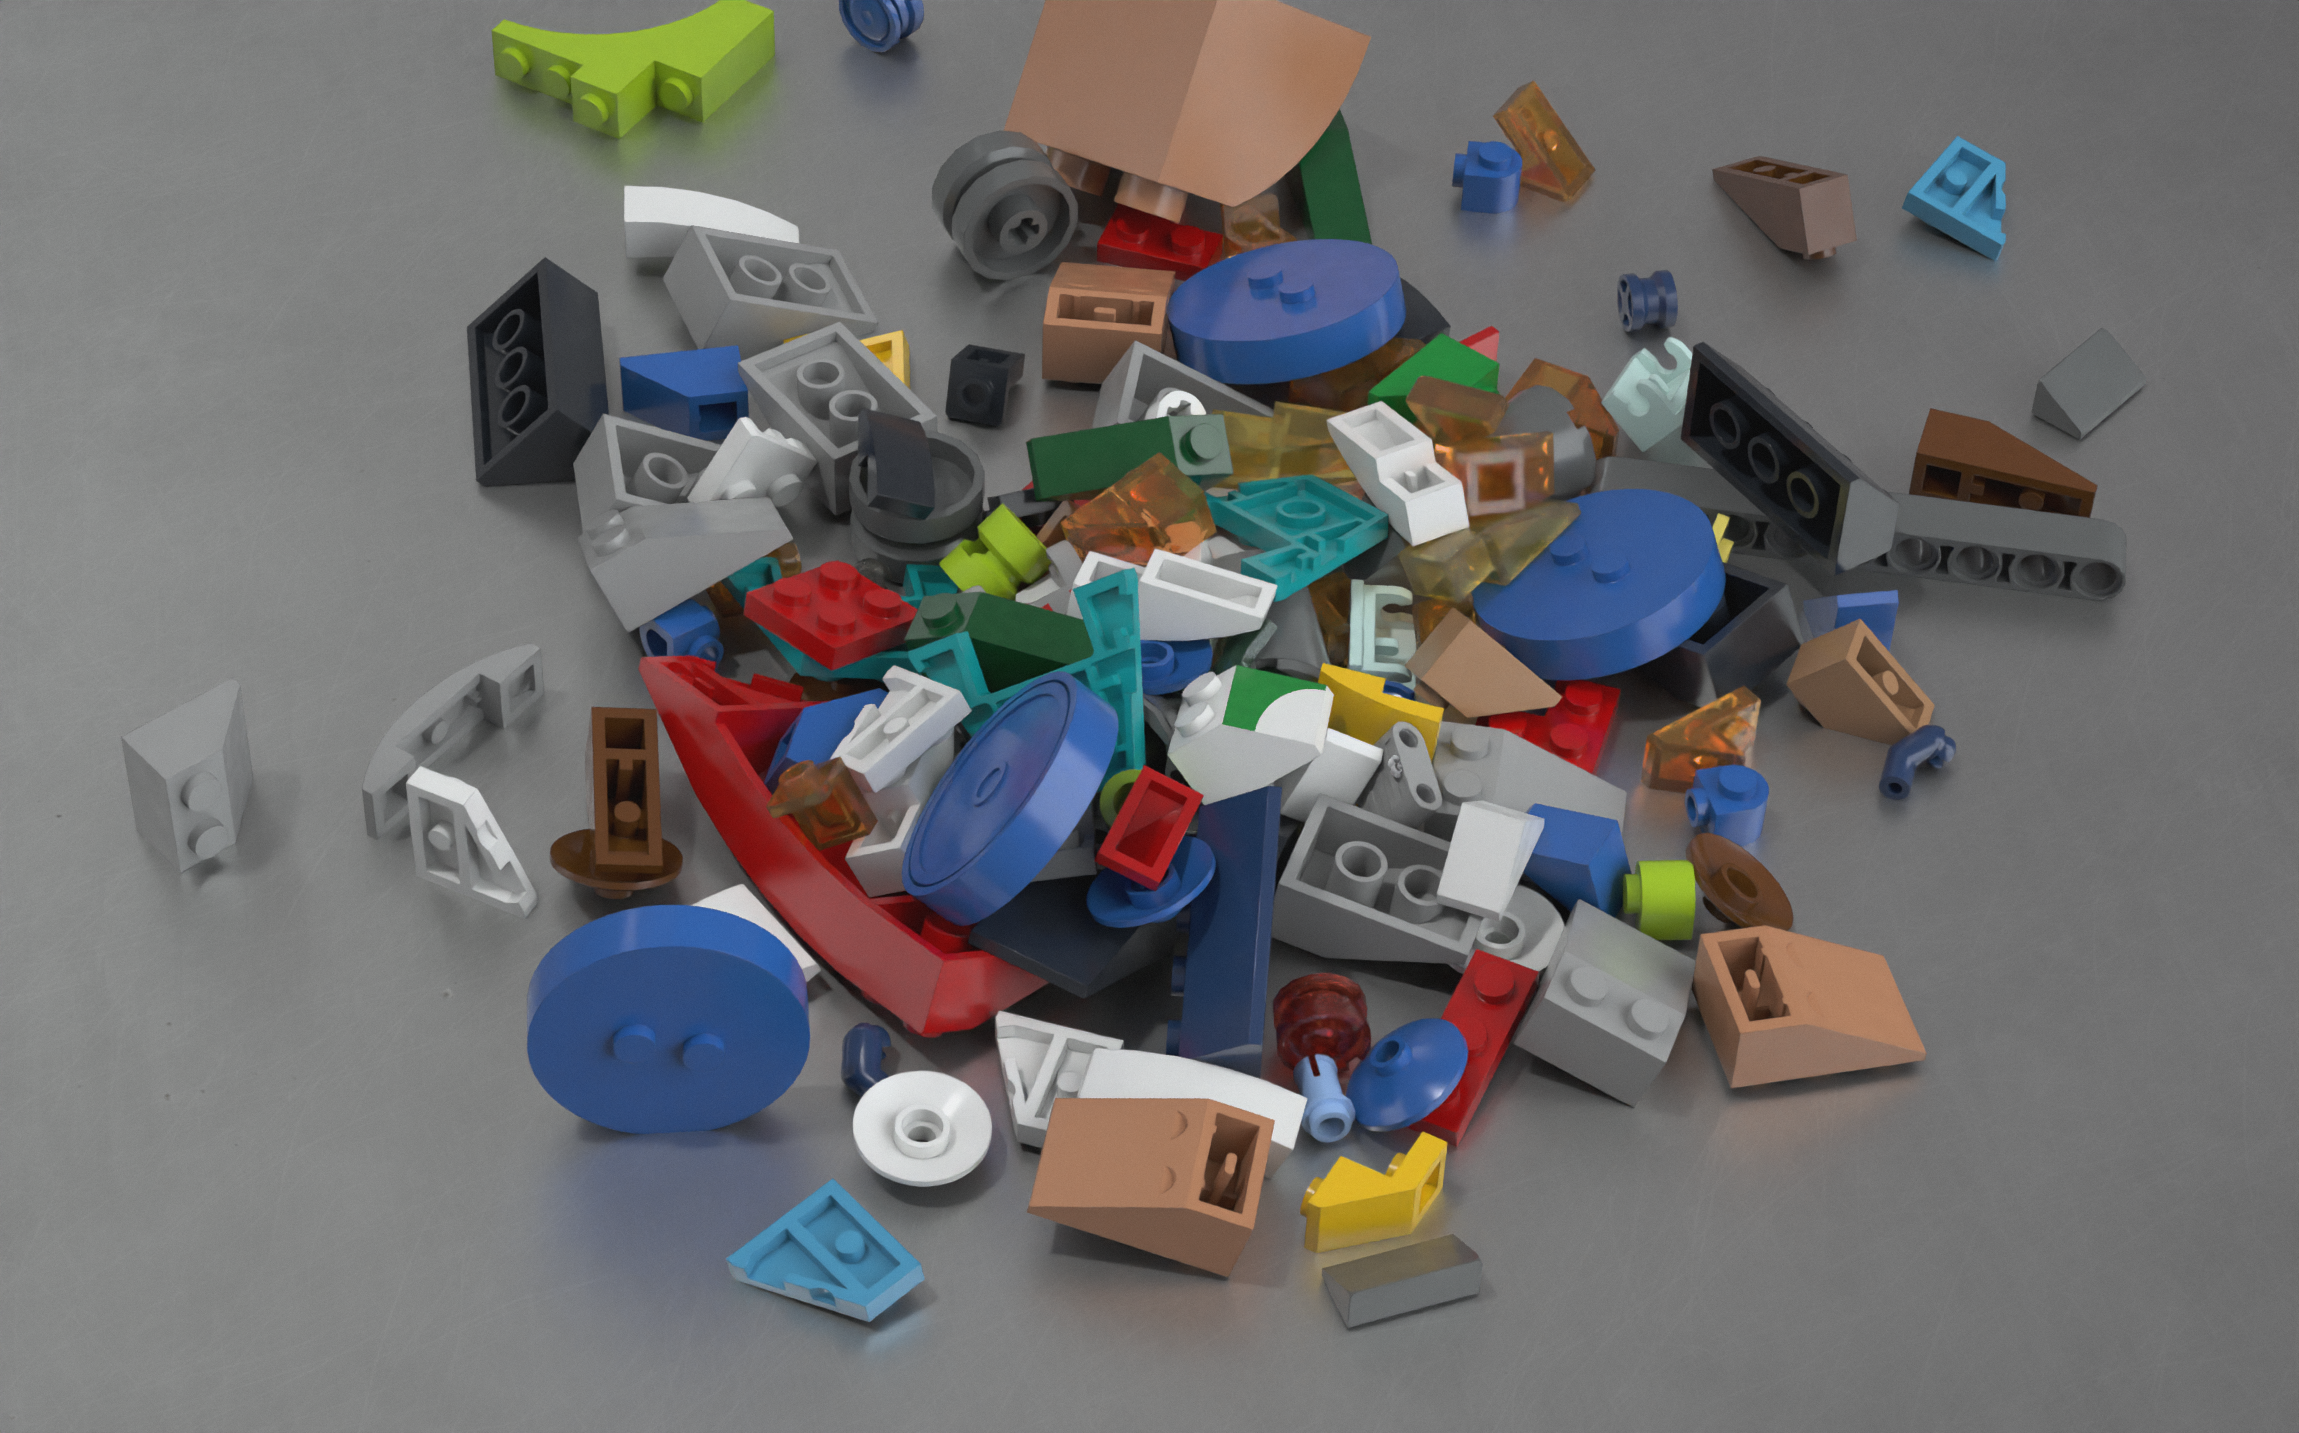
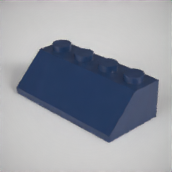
M1266 786L1200 806L1198 830H1187L1184 836L1201 839L1210 846L1216 858V869L1205 889L1177 914L1176 933H1188L1189 938L1187 956L1174 955L1171 996L1184 997L1182 1020H1168L1166 1055L1179 1056L1222 1066L1259 1079L1261 1078L1282 787Z

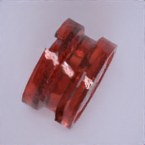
M1332 973L1309 974L1289 982L1279 990L1274 998L1272 1015L1274 1028L1276 1029L1277 1055L1284 1066L1292 1071L1298 1062L1308 1057L1313 1075L1315 1077L1319 1076L1320 1073L1315 1055L1321 1054L1329 1056L1334 1060L1338 1069V1075L1350 1071L1349 1062L1356 1057L1363 1061L1371 1050V1030L1367 1020L1366 996L1359 984L1348 977Z

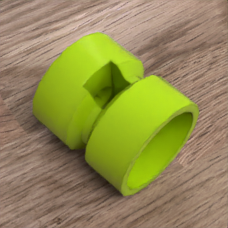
M1002 503L978 526L979 538L975 542L964 539L939 563L946 574L962 591L978 585L988 594L1016 601V594H1018L1017 586L1021 583L1034 584L1049 570V565L1052 562L1047 557L1045 545Z

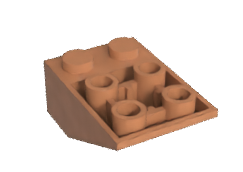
M1061 262L1049 287L1043 320L1042 379L1060 380L1069 383L1102 384L1135 340L1164 354L1169 324L1167 306L1174 290L1175 271Z
M1766 925L1700 934L1691 990L1731 1088L1910 1063L1926 1059L1927 1053L1883 955Z
M1055 1098L1027 1213L1229 1277L1254 1229L1275 1120L1209 1098Z

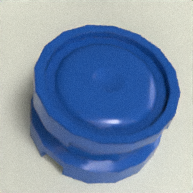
M839 0V12L845 27L861 46L873 52H885L900 42L899 39H904L920 29L924 20L922 0Z

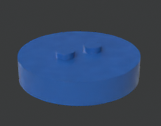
M1313 239L1261 247L1232 256L1203 269L1186 280L1172 294L1167 306V316L1178 362L1221 383L1266 384L1314 376L1340 368L1369 355L1386 344L1398 333L1405 322L1406 306L1397 262L1387 251L1359 241Z
M1619 489L1596 492L1563 501L1528 517L1511 528L1481 558L1472 576L1470 595L1480 628L1540 679L1583 680L1616 674L1648 663L1689 639L1709 620L1719 605L1725 590L1726 577L1711 523L1699 507L1680 496L1667 492L1647 489Z
M1064 671L1052 672L1034 680L1007 700L980 727L954 759L920 814L908 843L902 865V883L905 890L955 926H966L979 922L1014 898L1055 855L1093 799L1109 766L1117 741L1118 716L1114 707L1071 674Z
M655 905L606 915L574 930L552 947L537 966L529 983L527 993V1053L535 1077L543 1089L562 1107L589 1122L609 1129L633 1134L711 1131L734 1124L760 1112L782 1096L799 1076L807 1060L810 1048L807 983L801 966L788 947L776 936L747 919L724 911L689 905Z

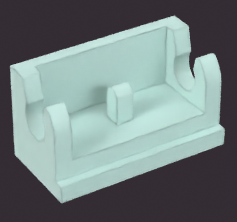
M1672 337L1666 340L1664 346L1667 352L1672 354L1677 361L1675 369L1668 370L1663 368L1658 363L1657 358L1643 348L1631 357L1601 402L1642 452L1683 424L1692 353L1684 343Z
M1351 579L1347 635V669L1386 678L1388 681L1401 683L1411 690L1414 689L1416 686V675L1408 670L1405 664L1416 652L1417 616L1402 612L1387 613L1382 609L1388 604L1411 605L1413 600L1411 591L1398 586L1365 585L1364 580Z

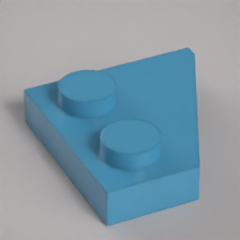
M1957 136L1909 190L1902 209L1920 218L1926 224L1936 227L1996 261L2006 242V234L2001 233V220L2006 211V195L2002 191L2006 181V163Z
M833 1178L726 1258L730 1273L737 1281L868 1322L925 1280L921 1263Z

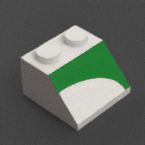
M1235 665L1217 676L1214 672L1205 673L1192 681L1182 693L1177 720L1174 724L1175 731L1171 738L1167 755L1191 788L1204 795L1202 799L1204 805L1263 788L1322 755L1334 694L1325 684Z

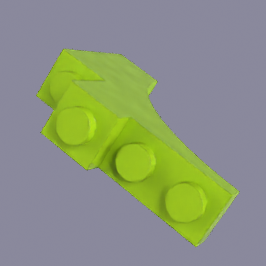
M719 0L710 7L689 17L665 25L631 32L611 34L562 33L528 27L505 19L491 30L496 76L571 104L573 108V122L617 139H621L656 105L703 123L775 56L774 11L746 0Z

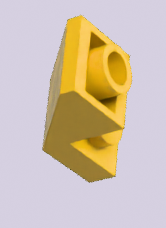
M1422 1132L1407 1155L1400 1152L1395 1155L1385 1175L1340 1156L1325 1179L1320 1177L1313 1179L1303 1197L1300 1214L1307 1218L1304 1248L1315 1253H1321L1412 1234L1443 1188L1448 1142Z

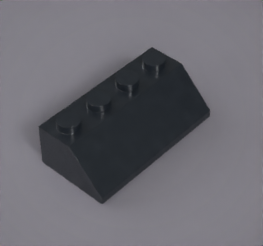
M544 257L467 326L476 481L485 487L573 480L575 478L573 463L603 414L609 415L598 292Z
M1705 342L1694 345L1680 439L1833 576L1891 551L1900 504L1743 367Z

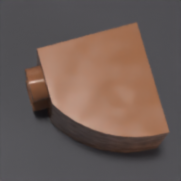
M1045 0L1003 131L1021 132L1035 142L1046 145V156L1068 186L1102 197L1111 167L1122 170L1123 174L1114 202L1179 223L1189 193L1235 207L1254 198L1295 167L1315 145L1344 102L1358 74L1371 37L1277 0Z

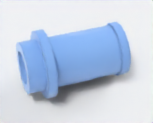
M1321 1054L1315 1055L1320 1073L1317 1077L1313 1075L1309 1058H1303L1296 1064L1293 1070L1294 1081L1298 1086L1300 1095L1308 1098L1301 1124L1305 1132L1320 1142L1338 1141L1344 1138L1351 1129L1355 1119L1354 1106L1351 1100L1343 1095L1337 1075L1338 1069L1332 1058Z

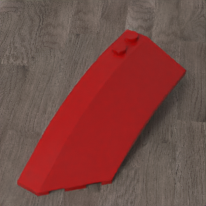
M692 655L641 657L638 670L695 795L726 845L761 893L795 932L836 971L859 987L864 998L887 1008L903 1020V1026L908 1031L922 1037L936 1038L940 1037L943 1032L973 1029L997 1015L998 1011L1005 1010L1049 983L969 944L968 940L971 930L979 922L966 926H955L907 891L869 898L845 860L865 817L859 804L853 806L847 803L835 820L829 823L771 794L764 781L780 739L805 707L828 701H807L801 699L804 687L756 673L753 674L751 684L722 677L715 672L717 662Z

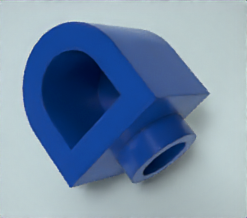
M1468 141L1467 154H1455L1452 187L1463 188L1461 211L1497 214L1509 211L1516 206L1519 200L1522 158L1517 151L1502 142Z
M693 599L685 600L640 626L641 641L648 657L692 655L717 662L716 668H718V664L723 657L724 648L718 641L720 628L715 615L707 606H701Z
M1725 765L1695 770L1693 788L1688 789L1685 794V808L1688 820L1692 827H1699L1702 833L1722 836L1741 847L1749 845L1756 841L1762 833L1769 786L1761 774L1742 765Z

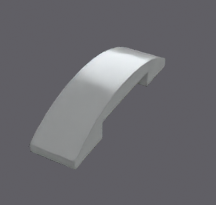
M528 643L478 660L433 686L399 716L379 742L365 772L362 796L368 836L378 840L409 813L406 782L420 766L424 768L430 767L484 719L504 730L544 695L540 647Z

